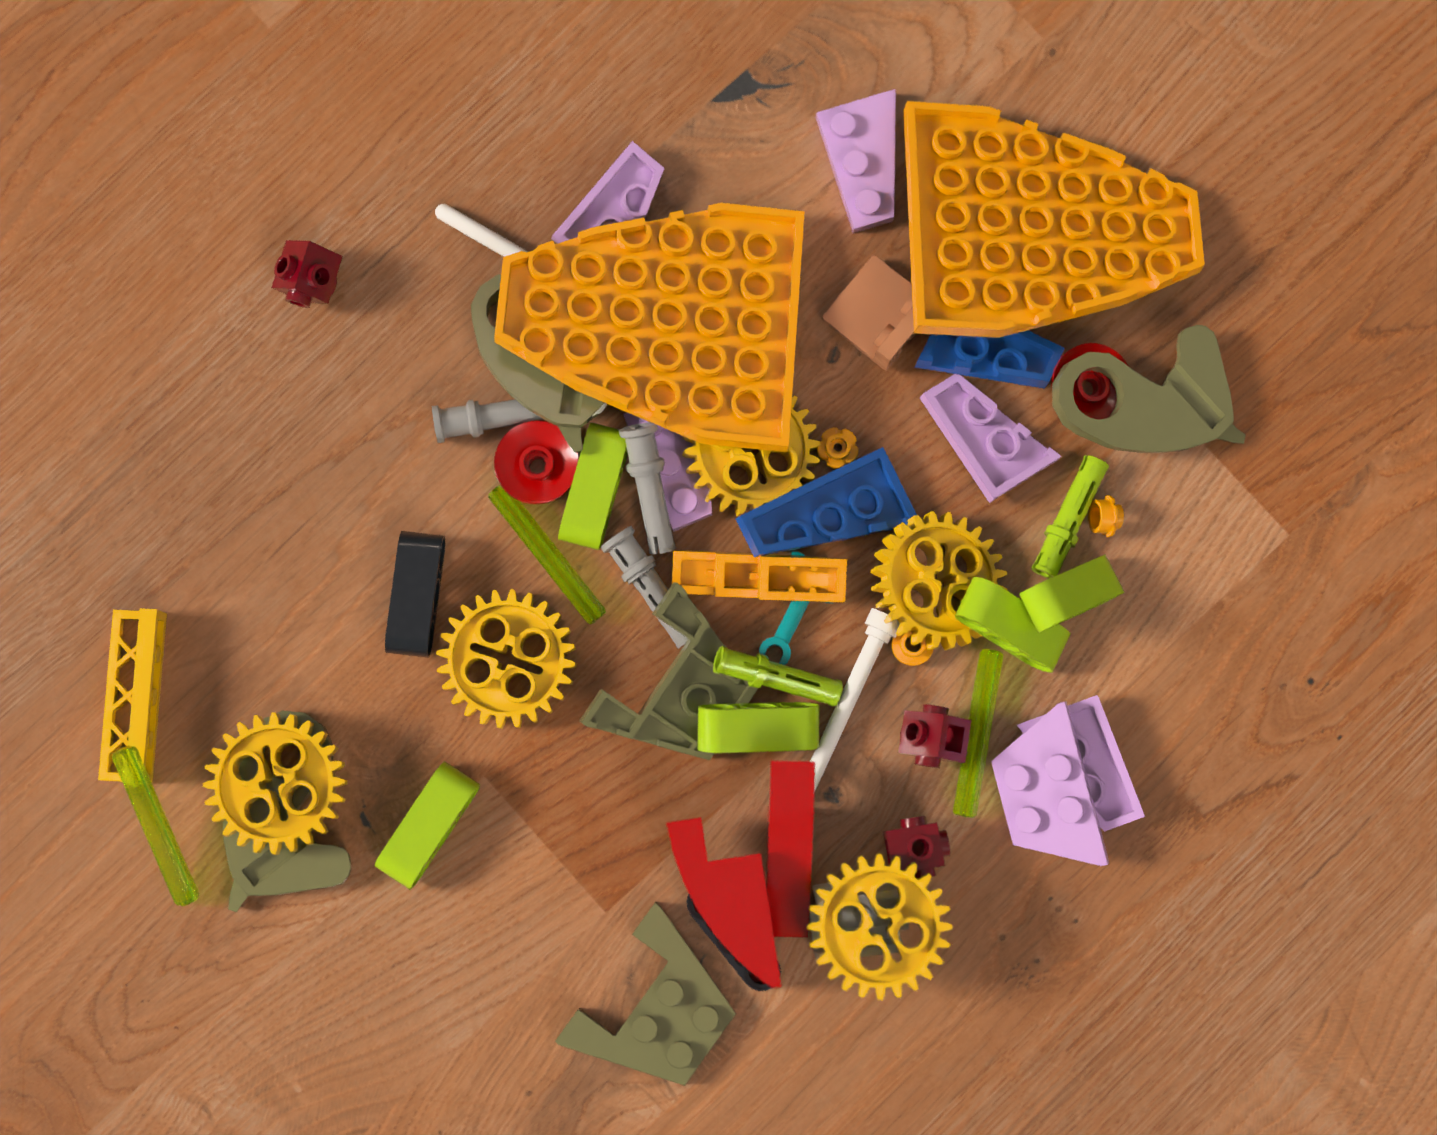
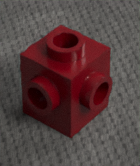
M286 240L282 255L275 264V277L271 288L286 294L285 301L299 307L310 308L311 303L328 304L337 286V274L343 256L311 241Z
M923 704L922 712L905 710L900 731L898 753L915 756V765L931 768H940L941 761L965 763L971 720L948 715L949 708Z
M926 816L901 819L900 829L883 831L888 865H890L894 856L900 857V870L902 871L911 863L917 864L914 875L916 879L926 874H930L932 877L936 876L935 868L945 866L944 857L950 856V845L946 830L939 831L938 822L927 824ZM917 839L924 845V850L919 856H916L912 851V844Z

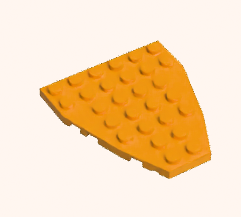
M906 102L904 108L914 333L1000 338L1125 305L1196 275L1204 267L1198 192L1182 183L1171 182L1164 174L1151 168L1148 173L1142 172L1124 163L1127 156L1104 146L1064 132L1061 138L1038 131L1039 124L1029 120H1025L1024 125L1001 118V110L989 106Z
M717 203L708 205V210L685 215L683 210L670 212L668 218L645 222L644 218L592 227L578 232V237L558 244L550 241L538 245L533 251H520L505 256L502 263L494 342L580 393L698 443L787 452L790 436L805 212Z

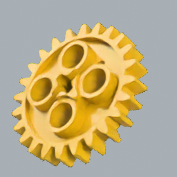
M796 396L792 397L790 436L787 452L760 450L754 457L752 452L745 453L743 448L701 444L683 436L685 441L693 444V447H689L682 452V457L694 459V463L685 470L686 474L699 473L700 478L693 487L694 489H699L707 486L710 489L705 498L706 502L718 496L721 498L719 511L723 512L730 504H734L736 517L743 515L746 507H750L753 510L803 486L800 481L811 482L815 478V475L806 467L816 466L820 462L819 458L809 454V451L817 449L821 445L820 441L808 439V435L817 426L816 424L804 425L802 420L809 413V410L803 409L796 412L793 409L797 401ZM770 453H779L785 457L788 465L786 471L779 472L771 467L768 459ZM739 466L745 469L749 478L748 484H735L729 476L730 467ZM757 466L761 474L766 478V484L760 483Z
M931 511L924 515L923 521L917 514L908 519V525L902 522L894 527L895 535L889 534L882 540L888 549H880L874 554L883 565H878L870 571L873 575L881 578V582L872 586L871 591L881 592L884 596L875 606L876 608H889L890 613L886 616L884 622L890 623L897 620L900 623L896 632L897 636H901L908 631L912 632L911 645L921 643L926 638L927 650L937 648L941 642L944 651L955 648L956 642L960 647L971 643V637L974 639L982 637V635L955 618L956 611L951 605L952 596L957 597L962 602L973 577H981L997 584V579L1007 575V571L995 569L994 564L1002 558V555L989 554L987 550L994 541L989 539L981 542L978 539L982 530L980 526L970 532L966 530V517L953 524L951 512L941 515L938 520L935 512ZM941 544L944 545V547H945V554H944V555H943V550H942V548H941V546H940ZM916 547L925 552L927 556L926 566L917 561L915 557ZM956 555L961 556L967 564L966 573L958 569L955 562ZM912 589L917 590L922 595V608L913 603L911 599ZM934 607H936L938 618L933 615Z
M514 589L510 590L507 601H502L497 590L492 591V602L488 604L477 595L475 596L477 609L472 611L469 607L461 605L460 607L465 618L462 621L449 618L448 621L456 629L454 634L441 633L440 635L441 638L450 643L449 649H441L436 652L438 656L448 659V664L437 668L439 674L450 675L451 677L450 680L442 685V688L445 691L454 689L458 691L451 701L453 705L456 706L465 701L468 702L464 712L465 716L470 717L477 710L481 711L480 724L486 725L491 716H496L497 728L503 729L506 719L511 717L515 727L521 728L522 715L526 714L536 723L538 722L536 709L541 707L551 714L553 710L548 700L553 697L563 701L565 697L557 688L560 684L572 685L573 683L569 677L564 675V670L576 668L577 664L565 659V654L576 650V646L562 642V639L567 637L571 631L569 627L555 628L562 618L559 612L549 617L545 616L549 606L548 602L543 601L536 608L532 607L533 595L531 593L524 597L522 603L518 602ZM492 621H500L505 625V635L496 643L485 641L483 636L485 626ZM538 635L543 637L546 642L543 654L534 658L526 656L523 651L525 640L530 636ZM478 644L501 654H506L508 649L511 648L512 655L515 658L539 666L543 669V672L537 675L512 664H508L505 670H501L502 664L498 660L472 651L471 646ZM476 661H486L490 666L488 679L483 683H472L468 676L470 666ZM518 675L527 676L531 683L530 691L522 698H513L508 691L510 680Z
M276 712L271 713L268 725L265 724L261 716L254 715L253 729L239 722L237 723V729L240 736L236 738L224 733L222 736L228 745L227 749H212V752L220 761L218 764L205 765L206 770L215 774V780L203 783V787L215 790V796L207 799L205 805L219 806L220 810L211 819L213 822L225 820L228 822L222 833L224 836H231L237 831L240 833L237 839V846L244 847L253 839V852L261 853L268 842L271 854L279 855L282 843L285 842L290 852H297L298 838H301L307 845L314 844V839L311 831L315 829L320 833L326 834L328 829L322 820L325 817L339 818V815L331 809L332 803L345 802L346 799L336 794L335 791L336 787L348 784V780L336 777L335 772L346 765L345 762L332 761L330 758L338 751V746H322L328 736L325 731H320L311 736L313 722L307 720L298 729L297 716L293 714L288 716L284 725H282L280 715ZM289 745H296L301 752L300 761L295 767L287 769L281 762L282 751ZM265 746L270 748L272 769L275 776L282 777L285 780L284 784L278 786V791L282 803L287 810L288 819L286 821H282L280 817L279 798L276 791L267 790L266 784L273 781V776L263 754ZM253 757L258 763L259 770L253 779L245 781L239 773V767L244 759ZM306 786L312 793V802L307 809L299 811L294 807L292 797L298 788ZM263 798L270 806V813L265 821L256 823L251 817L250 809L256 800Z
M876 854L873 867H869L864 857L860 856L857 860L858 870L853 871L846 863L841 864L844 875L841 880L836 876L828 874L827 879L833 887L830 892L823 889L816 890V893L824 900L822 906L814 905L809 907L810 911L820 917L818 922L807 924V928L819 931L820 937L810 942L809 945L812 948L823 947L824 953L816 962L818 965L828 962L832 963L833 966L827 975L830 980L840 974L845 976L842 982L843 990L847 991L856 982L859 984V997L864 998L869 988L874 987L877 999L883 1000L886 987H890L893 994L900 998L902 994L901 984L906 982L911 989L916 991L918 990V984L915 976L920 974L931 980L933 976L927 968L929 962L943 964L944 961L935 951L937 947H950V943L939 937L940 932L952 929V925L940 922L939 916L949 911L950 908L949 906H936L934 901L943 891L942 889L931 891L926 889L932 877L930 874H926L918 880L914 877L917 864L911 863L902 871L900 870V857L894 856L889 867L884 865L882 855ZM884 883L894 885L899 894L896 905L889 909L880 907L875 898L878 887ZM863 891L866 894L870 905L879 919H889L890 924L885 930L901 955L899 962L894 961L880 935L869 934L868 929L873 926V921L857 897L858 892ZM847 905L856 907L861 915L859 926L852 931L842 930L837 922L839 910ZM907 922L917 924L921 931L919 943L910 948L904 947L898 938L900 927ZM870 944L877 945L883 953L881 965L873 970L865 969L860 962L862 949Z

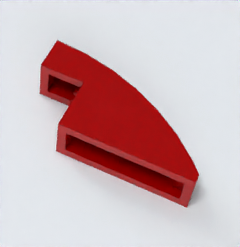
M770 761L766 890L774 937L808 938L807 924H809L814 823V761Z
M701 817L666 822L672 852L683 883L698 912L714 935L742 965L761 981L772 988L782 987L761 853L708 861Z

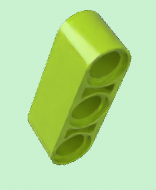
M590 422L563 513L558 540L595 550L601 549L600 547L606 534L628 455L625 438L620 437L619 429Z
M1105 554L1049 578L1021 592L1019 595L1038 633L1106 603L1125 592Z
M973 577L955 614V618L1024 663L1047 673H1053L1071 634L1060 624L1038 633L1021 599L996 583L981 577Z
M809 702L699 705L698 751L708 753L818 749L820 705Z
M444 761L432 775L380 853L374 866L409 890L413 889L474 799L480 784Z

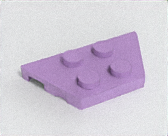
M1067 701L1058 703L991 761L1011 839L1015 846L1094 865H1108L1109 859Z

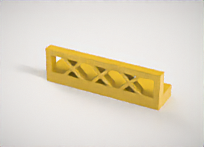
M140 608V611L113 610L98 780L153 784L167 613L160 610ZM124 620L139 621L137 645L134 648H131L122 638ZM123 647L127 654L121 658V648ZM133 659L135 661L133 688L128 691L119 681V671L126 663ZM119 690L124 696L117 701ZM129 701L131 703L129 731L125 734L115 723L116 711ZM115 732L120 739L113 744ZM125 744L128 747L126 773L111 772L112 754Z

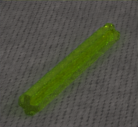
M501 485L496 486L488 494V498L584 620L591 625L602 618L606 613L604 606L523 504L508 495Z
M983 649L979 653L968 720H971L966 761L960 765L953 813L961 817L974 818L977 815L1003 662V653L997 650Z
M135 746L123 747L113 753V762L174 903L177 906L189 905L199 898L198 889L138 749Z

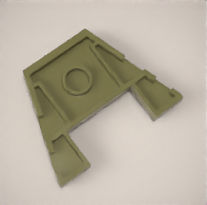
M673 582L652 613L655 617L687 638V642L639 713L634 712L600 689L579 722L590 728L710 760L714 753L701 752L697 749L698 706L704 704L749 703L758 689L750 687L748 681L713 672L716 653L720 647H726V645L715 634L704 615L698 611L687 596L688 594L684 588L678 583Z
M655 902L632 935L668 961L666 966L617 1034H613L581 1009H578L555 1042L560 1046L685 1086L736 1015V1012L677 931L662 907Z

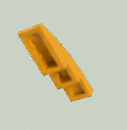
M673 550L671 585L673 582L678 583L687 594L715 595V597L845 602L847 559L777 554L754 557L752 553Z

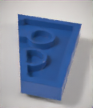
M1028 330L1000 338L930 334L915 367L1045 389L1065 348Z

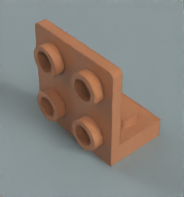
M872 256L824 313L823 322L887 371L916 336L913 323L912 284L880 258Z

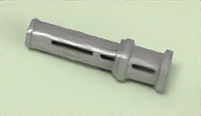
M468 400L466 405L440 409L438 405L432 406L438 443H444L446 438L471 434L473 438L480 437L481 434H484L483 430L545 420L526 409L517 400L479 405L478 401Z
M646 422L624 427L619 430L621 438H625L630 462L626 465L627 472L630 473L631 477H635L649 545V554H657V550L662 554L676 549V545L673 540L660 472L664 469L665 462L664 458L659 457L654 434L658 427L656 424Z
M629 526L604 543L600 548L604 553H610L623 572L621 576L623 581L629 585L633 583L652 612H654L668 591V588L654 569L656 560L652 555H646L633 536L635 530L632 526ZM658 619L676 644V647L679 649L684 646L687 638Z

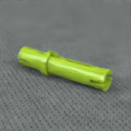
M1084 456L1057 517L1052 525L1047 526L1044 532L1047 537L1031 567L1035 573L1047 579L1058 575L1070 548H1075L1079 538L1076 535L1080 525L1089 510L1102 479L1109 469V465L1094 456Z
M722 646L718 649L714 659V673H721L748 681L750 687L760 688L761 686H766L792 695L822 702L832 707L837 705L842 694L843 683L841 680H834L802 669L769 661L767 655L760 653L751 656Z

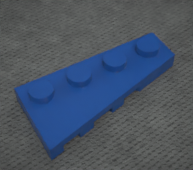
M882 447L736 518V521L753 556L759 557L892 531L894 527L902 522L908 525V519L917 514Z

